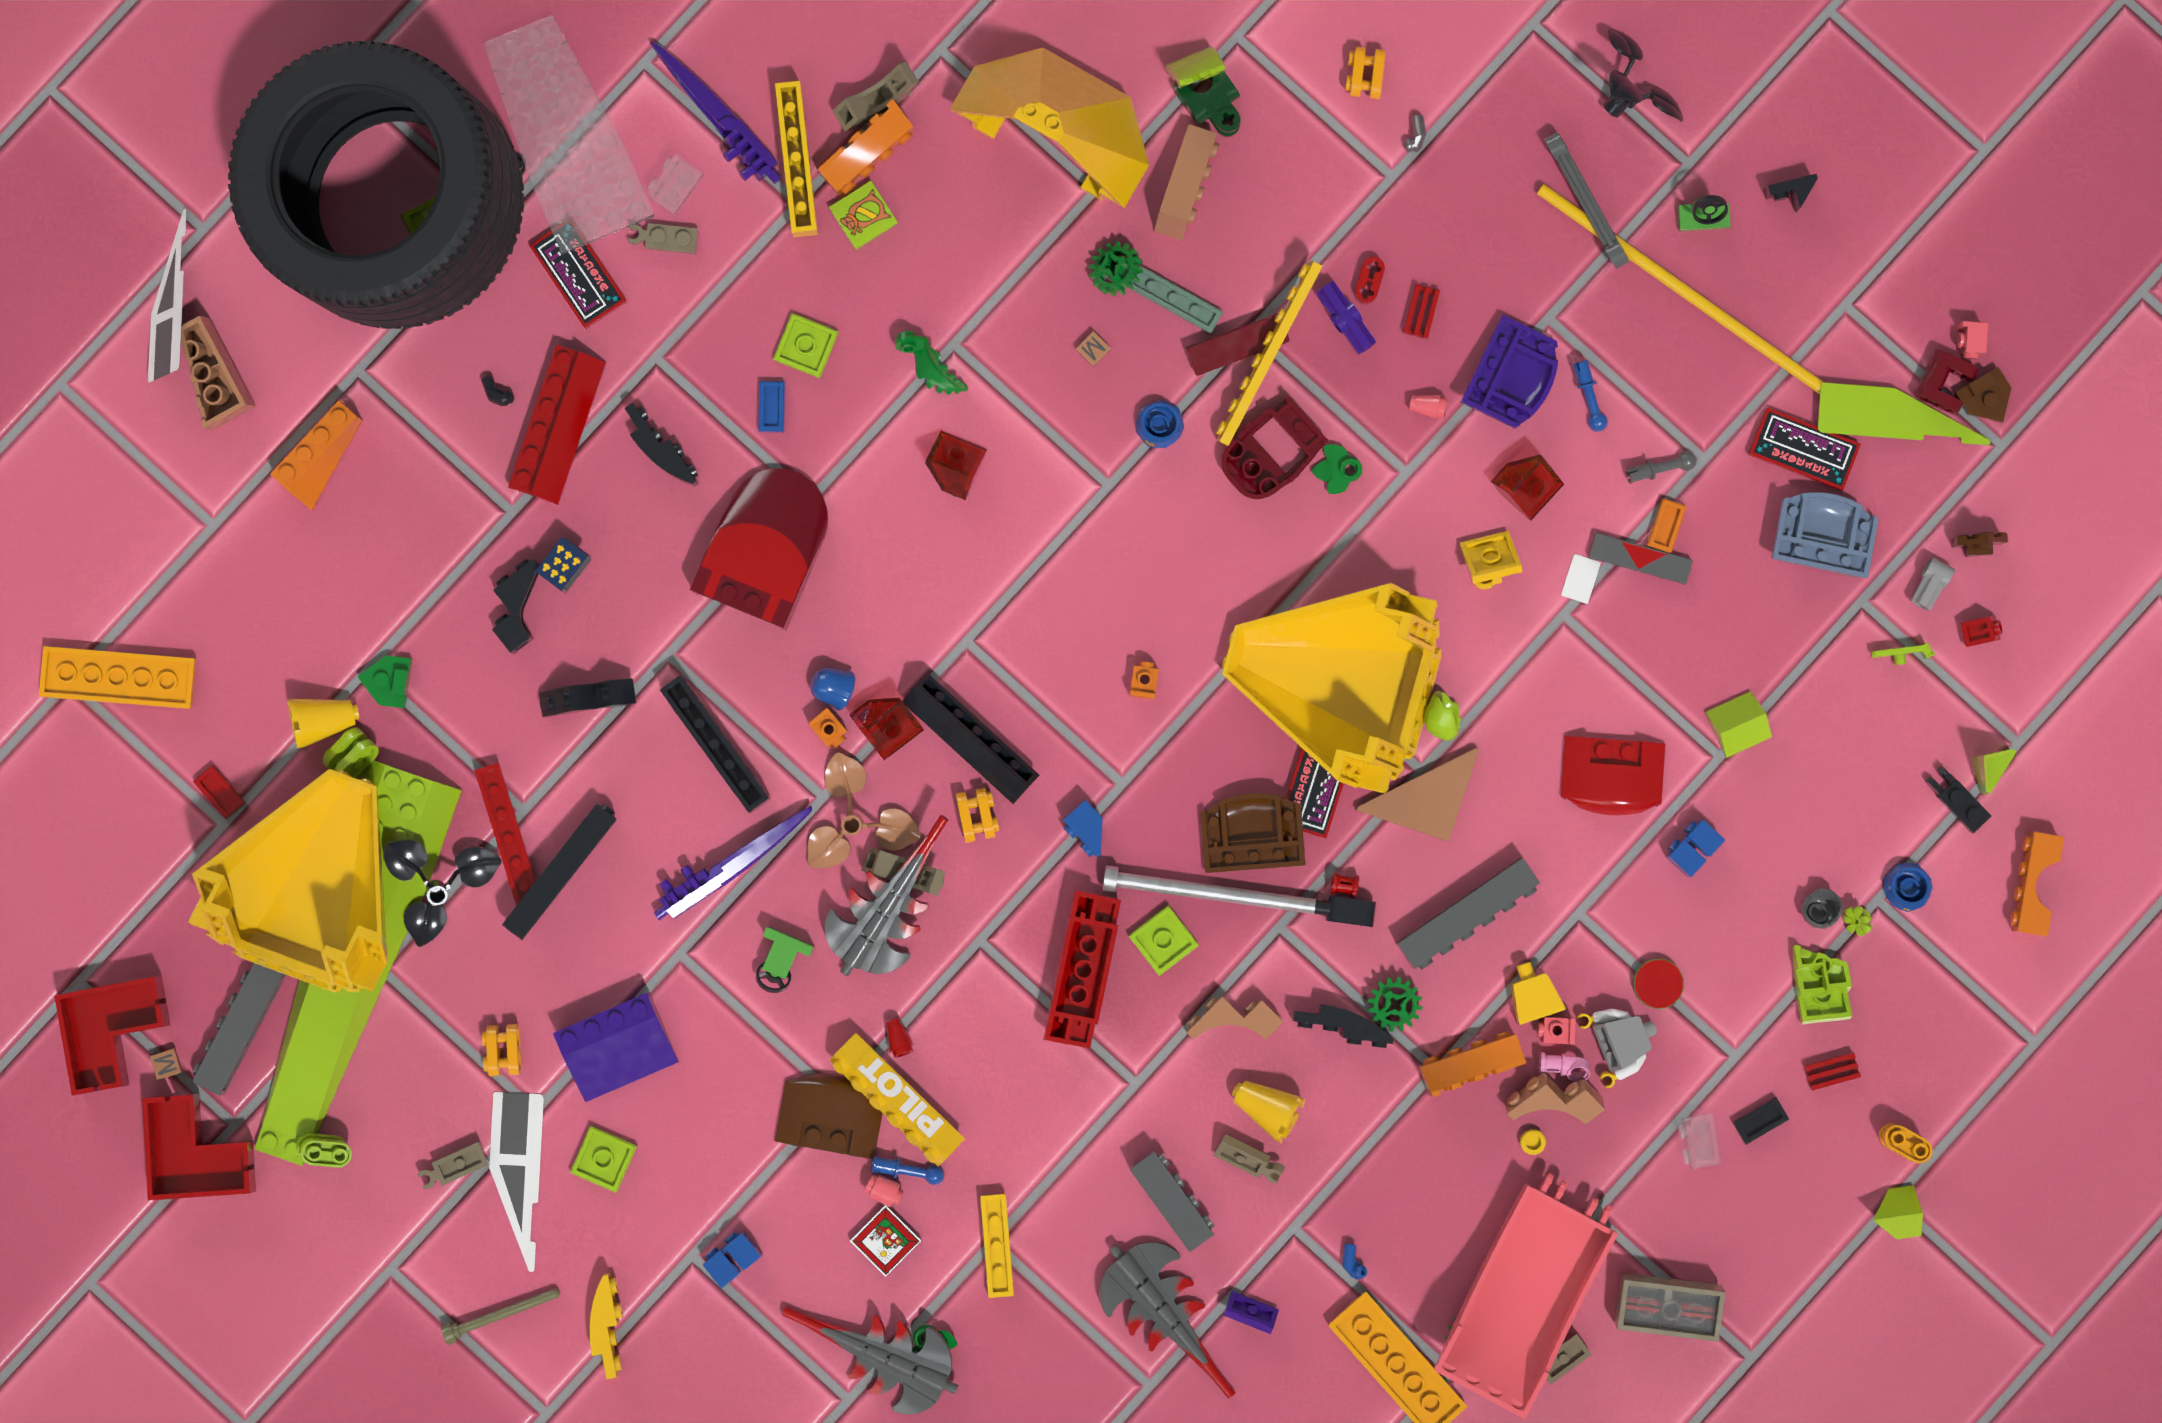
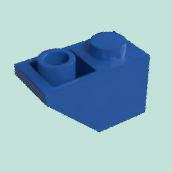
M1085 800L1063 820L1066 823L1063 828L1072 838L1077 835L1083 842L1080 847L1089 857L1093 854L1096 857L1101 855L1103 818Z

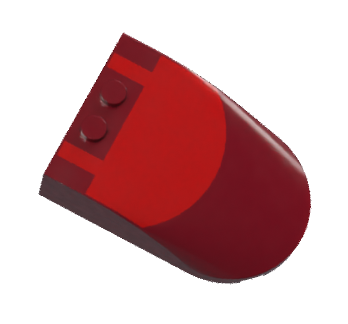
M781 468L763 470L747 478L733 494L708 545L690 591L774 624L787 631L828 529L827 506L815 484L798 472Z

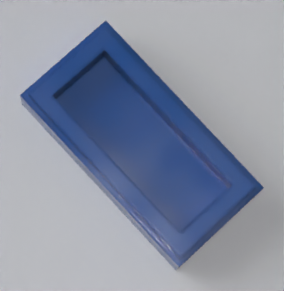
M760 381L759 432L784 433L785 382Z

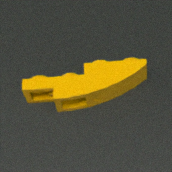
M611 1272L605 1273L602 1276L596 1290L590 1316L592 1356L602 1354L606 1379L616 1378L619 1375V1370H622L621 1357L616 1355L614 1345H618L615 1330H611V1326L620 1323L619 1318H623L621 1303H616L615 1293H618V1284L616 1278H612Z

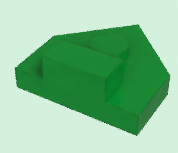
M385 655L360 674L358 678L378 705L405 709L412 659Z

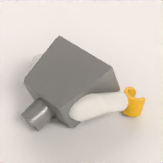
M1617 1009L1594 1012L1592 1016L1580 1014L1577 1017L1585 1016L1589 1020L1588 1025L1580 1026L1582 1029L1590 1027L1591 1023L1596 1024L1592 1027L1609 1070L1615 1071L1614 1073L1609 1071L1601 1073L1600 1079L1605 1076L1612 1078L1610 1083L1604 1085L1605 1088H1611L1614 1086L1615 1080H1622L1639 1071L1646 1059V1053L1652 1049L1649 1038L1657 1034V1029L1653 1022L1648 1021L1643 1024L1639 1016L1631 1017L1628 1012Z

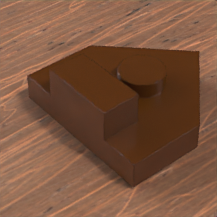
M1996 367L1958 390L1954 395L1963 402L1962 408L1967 415L2003 423L2011 386L2000 368Z
M1993 532L1972 534V536L1967 534L1959 535L1951 539L1952 548L1965 547V557L1993 555V545L2007 543L2008 535L2006 532H1998L1996 535Z

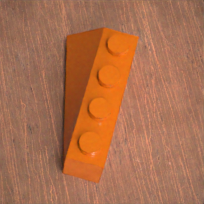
M893 99L886 104L889 109L884 114H876L869 120L870 123L867 125L868 129L865 132L860 130L848 141L850 146L847 149L844 146L840 147L818 168L820 176L838 196L842 193L846 195L856 186L855 182L860 177H868L875 170L874 165L880 160L882 162L888 160L894 154L893 149L899 144L903 146L912 139L913 125Z
M338 400L270 475L313 511L318 498L325 490L334 469L336 470L344 451L350 445L363 420L343 402Z
M1509 1031L1501 1032L1494 1035L1496 1040L1486 1043L1485 1039H1481L1471 1043L1472 1048L1462 1051L1461 1047L1447 1051L1448 1056L1438 1059L1437 1055L1424 1059V1064L1418 1067L1428 1095L1436 1097L1441 1095L1440 1091L1455 1090L1462 1087L1465 1082H1476L1485 1079L1489 1074H1498L1525 1064L1526 1060L1517 1034H1510Z

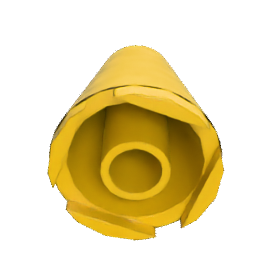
M296 698L287 700L297 748H304L355 726V720L359 719L357 704L352 705L351 700Z
M1247 1080L1243 1084L1239 1082L1232 1093V1096L1235 1097L1234 1103L1279 1143L1283 1142V1138L1286 1139L1300 1116L1296 1112L1298 1106L1303 1108L1305 1104V1099L1301 1096Z

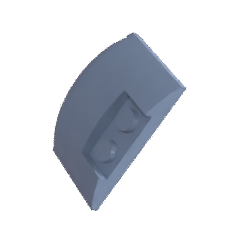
M1811 492L1802 493L1791 498H1784L1781 502L1771 559L1839 573L1840 575L1867 579L1879 519L1875 515L1871 517L1863 509L1864 506L1835 494Z

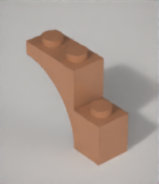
M1214 996L1204 1006L1207 1011L1201 1017L1195 1015L1187 1023L1189 1029L1186 1033L1194 1040L1211 1028L1222 1025H1237L1255 1031L1266 1040L1283 1021L1262 1000L1258 1003L1253 1000L1244 1009L1246 1015L1242 1017L1222 996L1219 999Z
M1545 1072L1538 1077L1530 1079L1523 1089L1519 1092H1513L1505 1101L1507 1115L1513 1121L1524 1114L1537 1110H1558L1571 1114L1584 1124H1587L1605 1110L1603 1098L1584 1078L1578 1082L1571 1083L1566 1088V1091L1563 1092Z

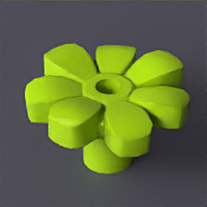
M1850 906L1845 909L1843 921L1849 924L1846 927L1849 933H1853L1856 930L1858 936H1864L1872 930L1873 926L1869 923L1871 917L1868 910L1863 909L1861 906H1857L1855 909Z

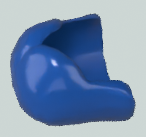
M830 667L822 668L812 677L810 683L811 693L817 700L831 705L836 710H843L848 705L855 686V675L850 670H838Z

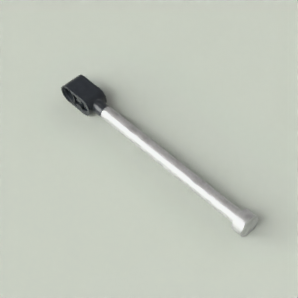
M1108 865L1105 868L1103 882L1104 891L1115 892L1116 887L1266 907L1326 916V921L1373 927L1376 902L1335 896H1329L1328 901L1122 873L1118 872V867Z

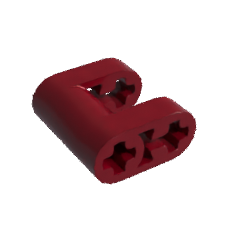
M1936 349L1914 396L1940 410L1958 415L1963 402L1941 390L1949 373L1968 381H1974L1979 368L1950 353Z

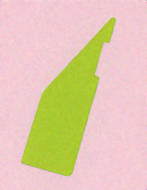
M1821 383L1818 430L1821 433L1923 440L1924 435L1960 437L1961 442L1964 444L1990 445L1989 439L1896 388Z

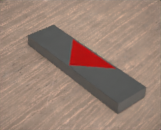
M1598 533L1594 535L1588 556L1591 559L1683 585L1687 584L1693 562L1691 559Z

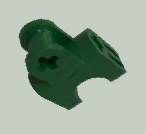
M1225 72L1210 77L1212 86L1205 93H1196L1187 85L1179 88L1177 83L1173 85L1174 93L1198 125L1209 119L1217 132L1224 137H1231L1238 132L1241 118L1232 102L1238 99L1240 94ZM1224 118L1227 120L1233 119L1232 126L1229 124L1223 125Z

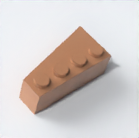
M1188 124L1159 210L1154 232L1183 241L1188 223L1193 224L1197 209L1193 208L1195 201L1200 202L1205 187L1201 186L1202 180H1208L1212 165L1208 164L1210 157L1215 158L1219 143L1215 142L1217 133Z
M198 316L182 325L181 343L185 359L188 361L191 383L194 385L197 407L200 409L203 429L214 430L256 407L210 318Z

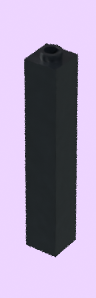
M598 804L594 806L502 923L504 928L523 941L617 819L613 817L615 812L605 804L601 807Z

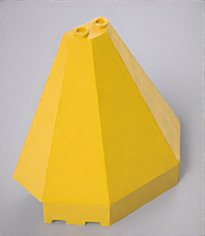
M1045 48L974 66L950 108L951 111L971 121L973 129L993 140L1006 118L1016 119L1052 139L1088 173L1081 186V190L1101 201L1107 198L1123 208L1126 207L1149 167L1131 97Z
M1393 583L1235 625L1234 631L1229 637L1230 646L1227 656L1223 659L1222 675L1337 781L1354 788L1360 787L1385 794L1388 791L1390 779L1396 780L1403 771L1405 759H1412L1416 753L1424 723L1423 717L1430 701L1442 657L1441 648L1436 647V639L1440 637L1439 619L1434 618L1438 607L1437 600L1410 595V592Z
M331 769L327 770L192 874L201 897L188 923L207 930L206 935L219 944L232 946L234 948L233 953L238 957L331 992H340L341 988H344L347 992H360L361 988L368 991L374 990L386 964H388L378 790L370 780H358L342 770H338V772Z

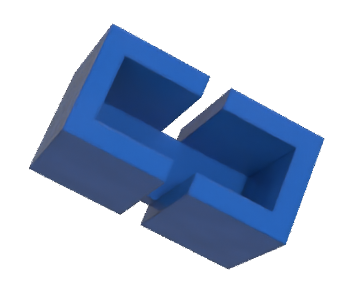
M1693 820L1685 828L1684 832L1686 835L1680 841L1675 839L1667 848L1669 853L1666 855V858L1687 877H1692L1707 861L1688 842L1693 844L1704 856L1711 857L1725 841L1704 820H1699L1698 822Z
M735 1231L724 1240L727 1243L725 1247L720 1251L715 1247L704 1256L707 1259L703 1264L704 1268L721 1289L741 1273L726 1253L727 1251L743 1271L763 1255L745 1231L741 1234Z

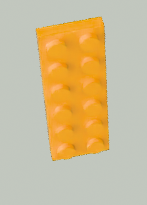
M43 646L39 697L192 709L197 659Z
M1366 1291L1327 1324L1414 1423H1450L1468 1407L1439 1373L1434 1371L1431 1364Z

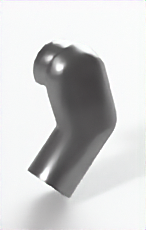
M1414 115L1411 118L1414 134L1413 138L1405 140V150L1407 152H1418L1422 147L1426 136L1423 115Z

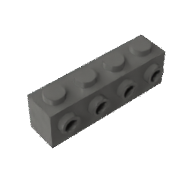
M1153 1150L1129 1169L1187 1250L1191 1252L1214 1235L1211 1229L1215 1225L1207 1214L1201 1216L1196 1208L1200 1205L1192 1194L1187 1196L1182 1190L1185 1184L1178 1174L1171 1175L1166 1168L1170 1163L1162 1152L1157 1155Z

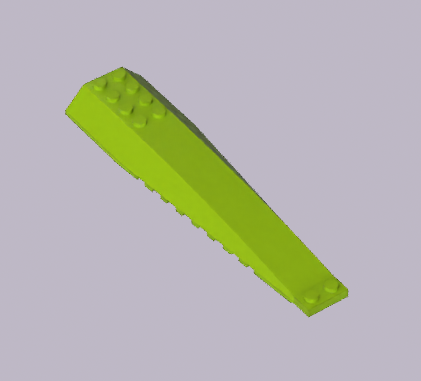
M375 760L360 774L358 780H370L378 790L388 964H386L373 991L361 988L360 992H347L344 988H341L340 992H331L299 980L262 1120V1128L254 1148L257 1151L301 1166L305 1162L297 1152V1141L304 1134H318L338 1090L340 1081L347 1070L352 1054L356 1050L361 1034L368 1023L373 1007H375L382 987L389 976L390 969L408 933L404 925V913L411 904L422 901L426 893V886L417 872L409 881L399 880L389 872L384 860L385 844L402 839H413L420 842L427 852V862L420 869L426 878L431 881L462 790L414 775Z

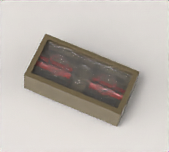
M1620 1272L1614 1324L1618 1330L1719 1342L1726 1292L1722 1285Z

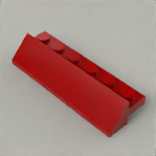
M556 345L508 488L559 505L606 362L583 352Z
M1074 890L1043 1040L1090 1049L1095 1024L1098 1025L1119 926L1116 925L1121 903L1120 899Z

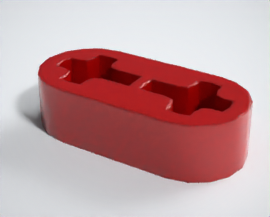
M1369 257L1362 265L1354 294L1356 300L1361 304H1371L1378 295L1385 271L1384 262L1378 257ZM1374 262L1377 263V268L1380 269V272H1375L1373 279L1368 278L1370 270L1366 266H1371ZM1368 282L1371 283L1369 290L1373 293V296L1369 295L1367 299H1364L1359 289L1364 290Z

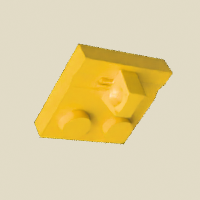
M1509 531L1460 542V549L1473 584L1491 580L1492 585L1502 583V577L1522 572V565Z

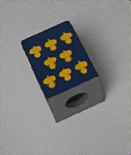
M562 537L535 572L566 594L590 563L591 558Z

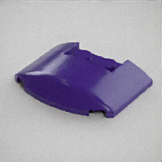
M1502 315L1463 395L1461 403L1516 429L1521 423L1536 413L1551 390L1558 366L1555 348L1558 347L1557 341Z

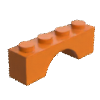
M2028 832V836L2024 837L2022 850L2025 851L2024 861L2020 862L2018 868V875L2021 876L2020 885L2016 886L2014 892V900L2017 901L2016 909L2012 911L2010 916V925L2013 926L2012 931L2048 937L2052 911L2043 906L2038 899L2036 882L2043 869L2061 861L2064 837L2040 832Z

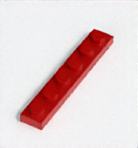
M496 763L474 771L517 906L535 883V879L500 765Z

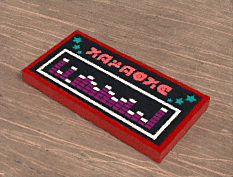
M571 218L529 245L585 330L627 302Z
M1766 408L1748 455L1843 491L1861 444L1837 434L1821 433L1818 427Z
M1302 748L1286 799L1301 804L1303 832L1326 839L1344 783L1337 781Z

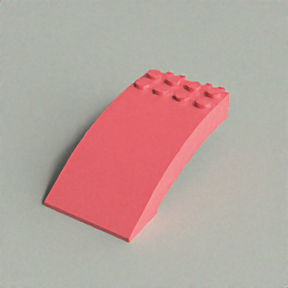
M1551 1173L1546 1175L1539 1189L1526 1182L1524 1183L1465 1298L1434 1368V1371L1523 1419L1528 1415L1543 1387L1568 1330L1618 1235L1615 1230L1605 1225L1613 1209L1612 1206L1607 1204L1597 1221L1591 1218L1598 1206L1599 1199L1593 1197L1584 1213L1560 1201L1568 1185L1564 1180L1558 1184L1553 1197L1546 1194L1547 1189L1553 1182L1554 1175Z

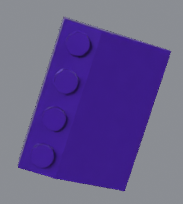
M650 992L553 1033L562 1057L585 1102L679 1062Z

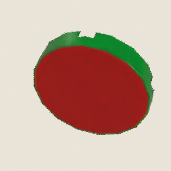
M1651 959L1642 963L1636 970L1633 979V990L1637 999L1644 1005L1654 1009H1665L1674 1005L1681 997L1684 989V978L1680 969L1674 963L1665 959Z

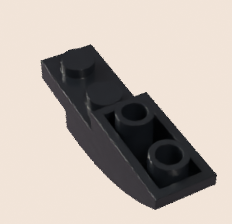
M632 403L624 408L638 428L630 436L646 456L672 477L694 487L698 485L695 478L699 475L691 463L686 465L681 458L685 453L677 442L672 444L670 440L660 444L663 438L655 427L650 429L646 423L649 417L642 406L637 408Z
M1319 1004L1318 1014L1293 1011L1292 1021L1298 1022L1297 1027L1312 1029L1313 1024L1323 1025L1322 1030L1335 1032L1338 1031V1027H1342L1341 1037L1347 1038L1346 1043L1361 1045L1362 1040L1372 1041L1371 1046L1387 1048V1043L1393 1044L1394 1041L1387 1032L1375 1023L1358 1014L1335 1006Z

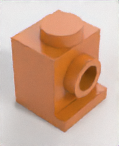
M1140 661L1139 666L1134 665L1130 697L1155 700L1159 669L1154 668V663ZM1142 675H1147L1150 678L1148 684L1140 682Z
M828 708L808 723L828 748L832 745L837 748L847 739L844 735L848 731ZM827 725L834 727L832 734L825 733L824 729Z

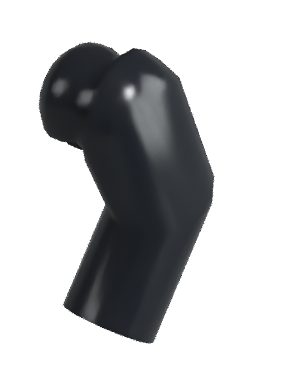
M493 376L481 379L486 396L490 402L499 406H507L514 402V394L509 390L505 392L498 389Z

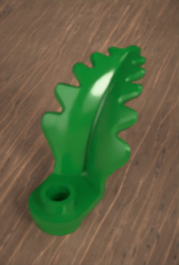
M904 331L896 336L895 348L903 353L914 354L916 358V376L919 379L926 378V387L928 389L936 385L937 393L941 394L945 390L947 395H950L953 391L955 394L968 390V386L965 383L956 379L955 375L947 373L948 367L939 362L940 355L938 351L930 346L927 337L916 336L912 331Z

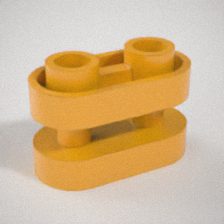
M1355 47V51H1350L1348 66H1352L1353 69L1352 76H1347L1345 91H1350V96L1360 97L1361 90L1370 91V99L1380 100L1386 50L1375 49L1374 56L1365 55L1366 48ZM1364 65L1373 66L1371 81L1362 80Z
M986 788L976 789L977 797L967 799L966 792L956 794L966 843L976 841V833L984 832L985 838L989 839L996 837L995 832L999 831L997 816L991 817L990 807H994L992 792L986 793ZM979 807L982 822L972 824L969 809Z
M508 1024L506 1032L501 1033L498 1025L487 1026L486 1031H482V1045L487 1048V1056L483 1057L484 1072L488 1071L489 1076H500L501 1068H508L509 1075H521L522 1060L519 1025ZM507 1042V1058H501L500 1043Z
M1886 1124L1879 1131L1880 1143L1909 1161L1925 1163L1932 1156L1933 1150L1930 1142L1903 1126Z

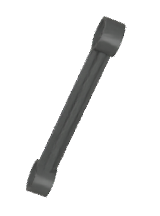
M1558 131L1546 137L1544 140L1557 160L1614 267L1618 269L1629 263L1630 260L1617 240L1574 162L1563 138Z

